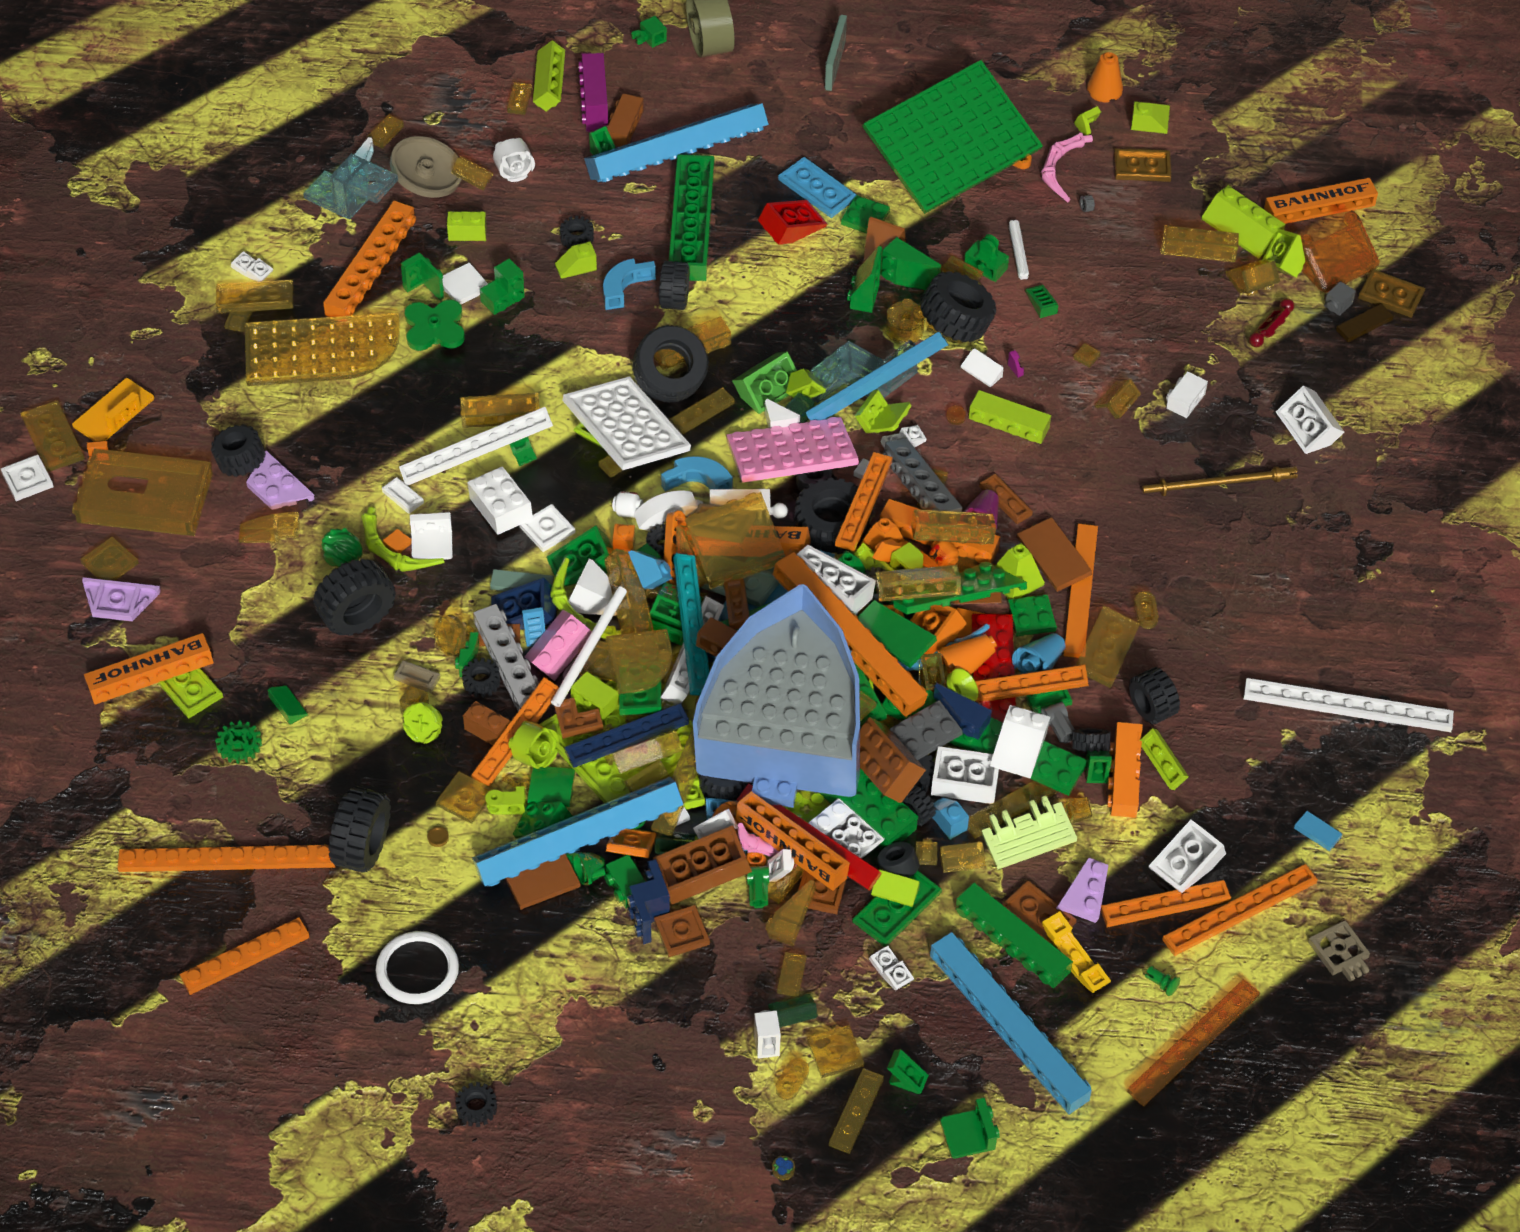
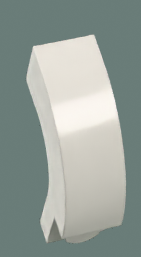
M671 491L646 501L634 512V516L640 529L650 531L653 527L656 530V525L661 526L666 522L668 513L682 511L685 517L692 518L699 504H703V502L696 500L690 491Z

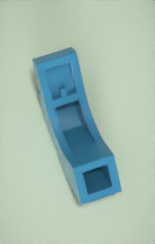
M629 259L614 266L607 273L603 283L605 310L624 307L623 290L628 285L655 280L656 270L654 261L635 264L634 259Z
M685 457L675 460L674 468L661 474V487L665 492L686 482H699L709 489H733V477L728 470L718 462L704 457Z

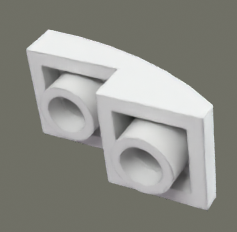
M244 251L231 263V268L257 282H262L273 272V268L261 259L254 260Z
M915 425L901 428L899 434L882 436L880 441L885 448V442L907 438L913 447H916L926 442V437L920 427Z
M889 946L870 956L869 960L895 991L914 980L903 961H898Z

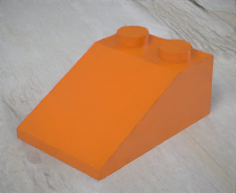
M932 605L930 610L916 612L912 617L911 622L932 633L937 638V641L920 659L924 660L953 641L966 625V621L957 609L950 606Z

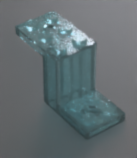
M351 153L333 174L324 171L303 195L304 199L350 220L368 200L377 204L398 181V175Z
M908 340L883 360L848 341L810 370L811 374L818 377L826 388L825 393L812 397V401L819 403L841 385L849 386L911 349L915 346V343ZM917 364L875 390H879L885 398L918 373Z

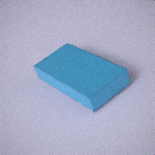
M1308 811L1305 812L1294 827V829L1329 852L1342 837L1341 832Z

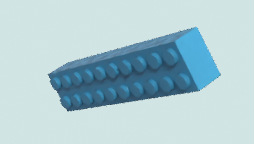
M763 103L749 104L584 158L590 179L597 180V182H606L612 180V176L621 177L630 174L629 170L640 171L646 169L647 164L658 165L664 163L663 159L673 160L680 154L695 153L697 148L706 149L713 147L716 143L728 142L730 137L740 138L746 136L749 132L754 133L764 130L763 126L769 124Z

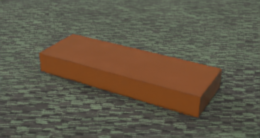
M996 474L980 482L979 487L982 490H992L998 495V506L1016 524L1032 516L1033 511Z

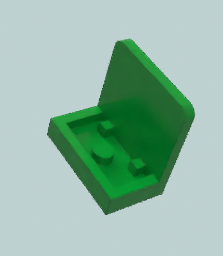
M419 252L401 263L403 289L407 293L424 284L439 300L444 299L443 274L431 264L428 258H425Z
M561 801L530 803L526 806L525 812L513 832V836L515 838L524 837L573 817V815Z
M985 1097L976 1099L975 1108L972 1111L941 1118L940 1124L952 1158H961L996 1149L997 1139L1000 1138L997 1125H993V1111L991 1106L986 1104Z

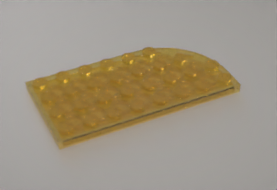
M399 312L245 323L247 386L345 380L367 375L384 365L396 351L400 339Z

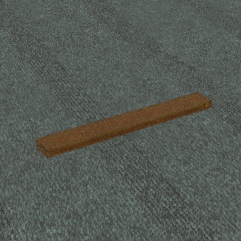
M1244 979L1239 982L1127 1089V1093L1142 1106H1145L1259 997L1260 992Z

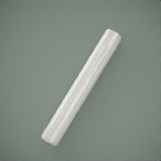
M1011 220L1009 222V230L1018 276L1021 280L1028 279L1029 271L1019 221Z

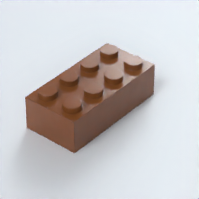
M871 717L868 718L860 729V768L883 795L901 803L926 769L886 725Z
M733 825L653 858L657 860L672 905L752 872Z

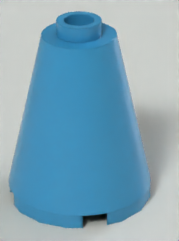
M1052 633L1019 647L1012 656L1014 668H1018L1020 674L1051 670L1065 649V641L1060 635Z

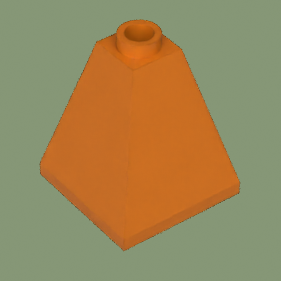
M884 516L872 526L861 544H867L876 552L875 547L880 541L893 539L896 543H900L905 540L897 525Z

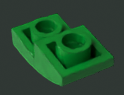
M470 632V639L466 640L465 649H460V656L455 659V669H459L460 677H462L464 666H468L469 661L474 663V659L477 657L479 651L478 632Z

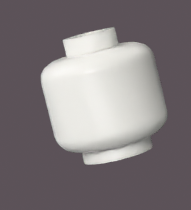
M621 491L613 498V511L619 517L635 518L634 512L643 504V500H640L638 493Z

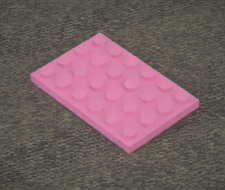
M841 417L811 420L805 423H792L788 427L773 426L766 429H753L752 431L734 432L733 434L726 435L727 443L742 483L859 465L858 456Z

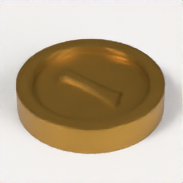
M434 827L429 830L427 839L430 845L441 847L448 842L449 834L443 827Z

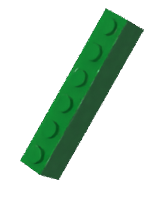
M973 883L957 898L955 910H957V913L962 918H967L978 931H983L988 935L994 944H999L1006 950L1009 956L1019 960L1025 969L1035 973L1044 984H1048L1054 989L1071 973L1073 963L1071 959L976 883Z

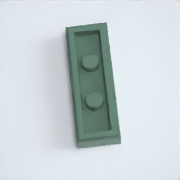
M494 569L490 589L508 591L541 578H545L552 585L554 576Z

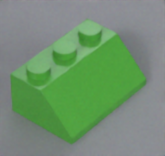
M778 352L732 381L740 397L760 414L765 411L766 399L778 403L789 396L786 391L790 375L797 370L788 352Z

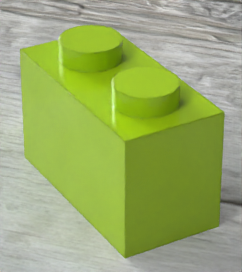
M448 212V241H486V212Z
M588 672L583 674L571 686V698H574L577 704L588 711L599 708L601 720H604L619 705V692L613 686H608L599 677Z

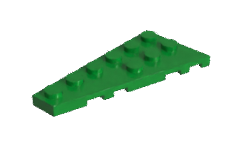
M982 562L956 575H950L944 580L919 588L915 592L904 594L902 597L893 600L894 608L905 614H912L930 610L932 605L945 607L950 606L951 601L959 600L960 603L990 597L991 593L994 592L1006 594L1010 593V589L1013 588L1025 590L1027 589V582L1006 572L1004 569L992 565L990 562Z

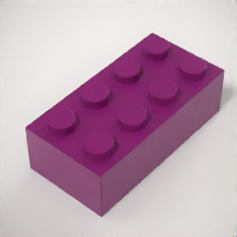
M604 53L582 54V61H579V72L583 73L579 74V84L583 85V87H580V98H584V100H581V111H585V113H582V124H586V132L595 131L608 125Z

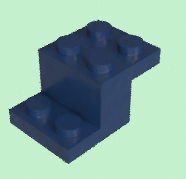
M656 859L648 861V870L645 871L647 882L629 886L630 895L627 896L629 905L627 907L630 920L634 919L635 934L637 938L641 937L643 945L652 942L651 923L654 922V917L670 913L669 892Z

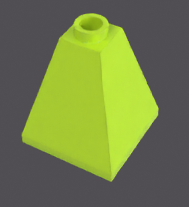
M1022 543L1009 549L995 565L1027 582V589L1019 590V588L1010 589V593L1004 594L1008 599L1023 598L1042 587L1045 583L1032 554Z

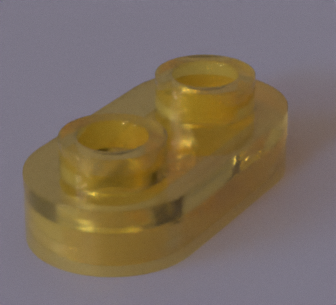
M1146 591L1138 593L1135 598L1138 624L1145 629H1152L1157 625L1159 618L1155 596Z
M793 1059L787 1064L776 1082V1094L779 1098L791 1100L796 1097L809 1075V1066L803 1059ZM795 1067H800V1068H802V1069H801V1070H795L794 1068H795ZM789 1084L790 1087L786 1088L783 1085Z

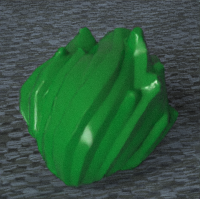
M347 528L342 530L331 529L322 538L323 557L330 566L341 567L343 563H350L351 560H359L362 557L363 550L359 539L350 533Z

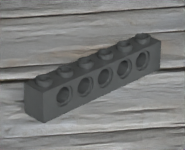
M902 438L885 442L882 454L893 457L890 466L892 471L899 477L902 484L906 486L937 527L941 528L960 523L962 506L909 440Z

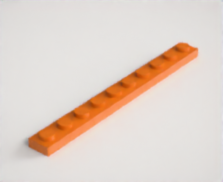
M329 845L119 849L118 857L119 872L334 868L335 865L329 858Z

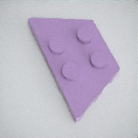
M265 451L266 455L263 463H260L258 469H254L246 482L247 487L272 510L282 508L283 506L296 505V501L304 499L313 501L315 499L314 494L267 451Z
M84 577L82 579L92 617L133 621L161 592L160 586Z

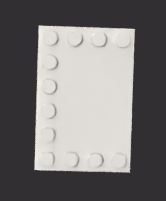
M630 376L563 395L562 401L622 470L690 451L691 444Z

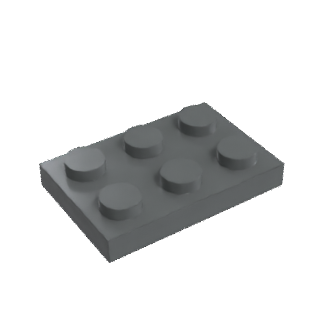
M940 701L933 703L890 728L917 760L938 749V746L941 747L962 735V729Z

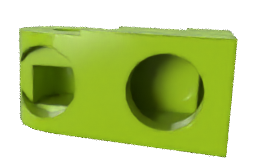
M516 786V791H489L485 796L488 812L495 815H523L526 808L525 786Z

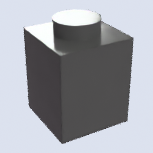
M1340 281L1327 293L1324 307L1340 316L1353 304L1356 291Z

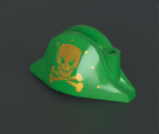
M589 852L567 854V858L581 884L590 885L593 881L605 876V860L602 856Z

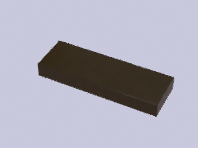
M1380 304L1338 325L1336 331L1347 342H1350L1392 321L1394 316L1383 304Z

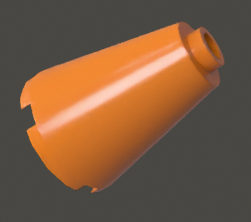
M1105 52L1100 56L1087 84V91L1090 92V96L1099 102L1106 103L1111 99L1117 100L1122 95L1123 84L1117 55L1112 52Z
M986 634L942 647L937 652L942 664H945L948 674L957 668H961L971 675L996 652L995 647L997 644L992 636L988 637Z

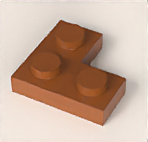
M574 698L565 699L560 707L554 706L563 739L604 729L599 708L578 713Z

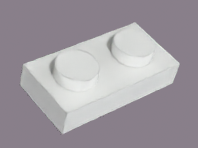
M783 849L768 860L769 882H777L792 871L794 859L791 857V850Z

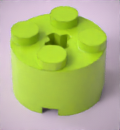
M524 721L514 734V737L509 740L508 745L515 760L539 769L540 767H548L555 759L558 752L556 742L559 743L557 733L550 728L535 722Z

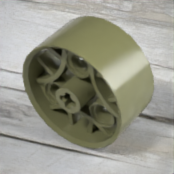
M686 0L688 27L697 55L701 58L732 52L734 49V27L728 0Z

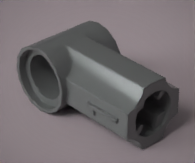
M1059 702L1042 708L1041 714L1050 717L1049 725L1052 727L1060 743L1066 744L1071 742L1073 730L1075 729L1068 719V712L1064 703Z

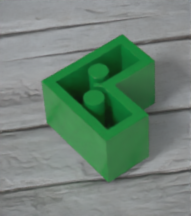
M510 259L495 266V280L480 289L481 303L494 315L504 311L507 307L525 297L523 271Z

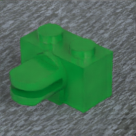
M987 234L981 241L977 240L965 253L964 266L996 282L1008 269L1009 256L998 251L999 240L995 236Z

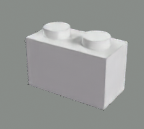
M1187 371L1183 378L1180 377L1174 390L1170 389L1166 396V400H1168L1167 409L1187 418L1205 395L1208 381Z
M764 1010L754 1013V1040L757 1058L780 1056L781 1034L777 1011Z

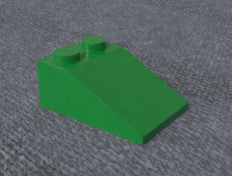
M897 237L882 250L881 276L896 285L926 290L932 279L941 273V264Z
M880 246L858 268L857 275L852 277L851 287H853V290L849 289L847 301H850V309L873 312L880 286L882 247Z
M597 525L546 557L554 576H556L565 558L569 559L564 587L578 582L589 559L593 560L605 574L620 566L607 535Z

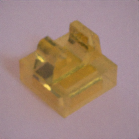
M923 839V842L916 841L915 852L919 859V864L937 865V842H932V839Z

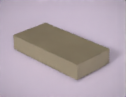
M404 660L394 674V680L432 693L440 679V673Z

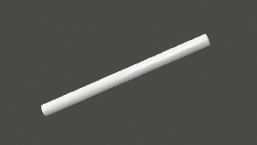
M620 586L617 588L551 700L554 706H561L571 686L574 684L627 593L625 588Z

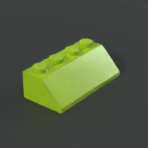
M1229 185L1215 195L1202 216L1203 221L1258 259L1266 253L1278 229L1284 230L1285 223Z

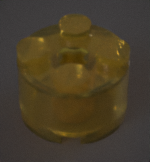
M904 299L888 308L886 320V334L888 338L898 344L906 342V345L918 342L923 336L925 323L921 307L911 299Z

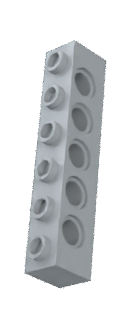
M497 604L473 612L474 624L493 662L499 668L501 679L519 712L530 697V695L524 694H532L539 685L537 677L535 675L532 676L530 672L531 666L528 659H524L522 656L523 651L520 643H516L514 640L515 635L512 627H508L506 624L507 619L504 611L499 610Z

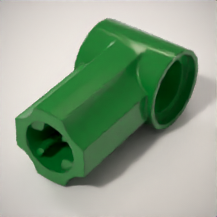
M750 866L752 872L747 874L750 906L763 908L768 905L769 866Z

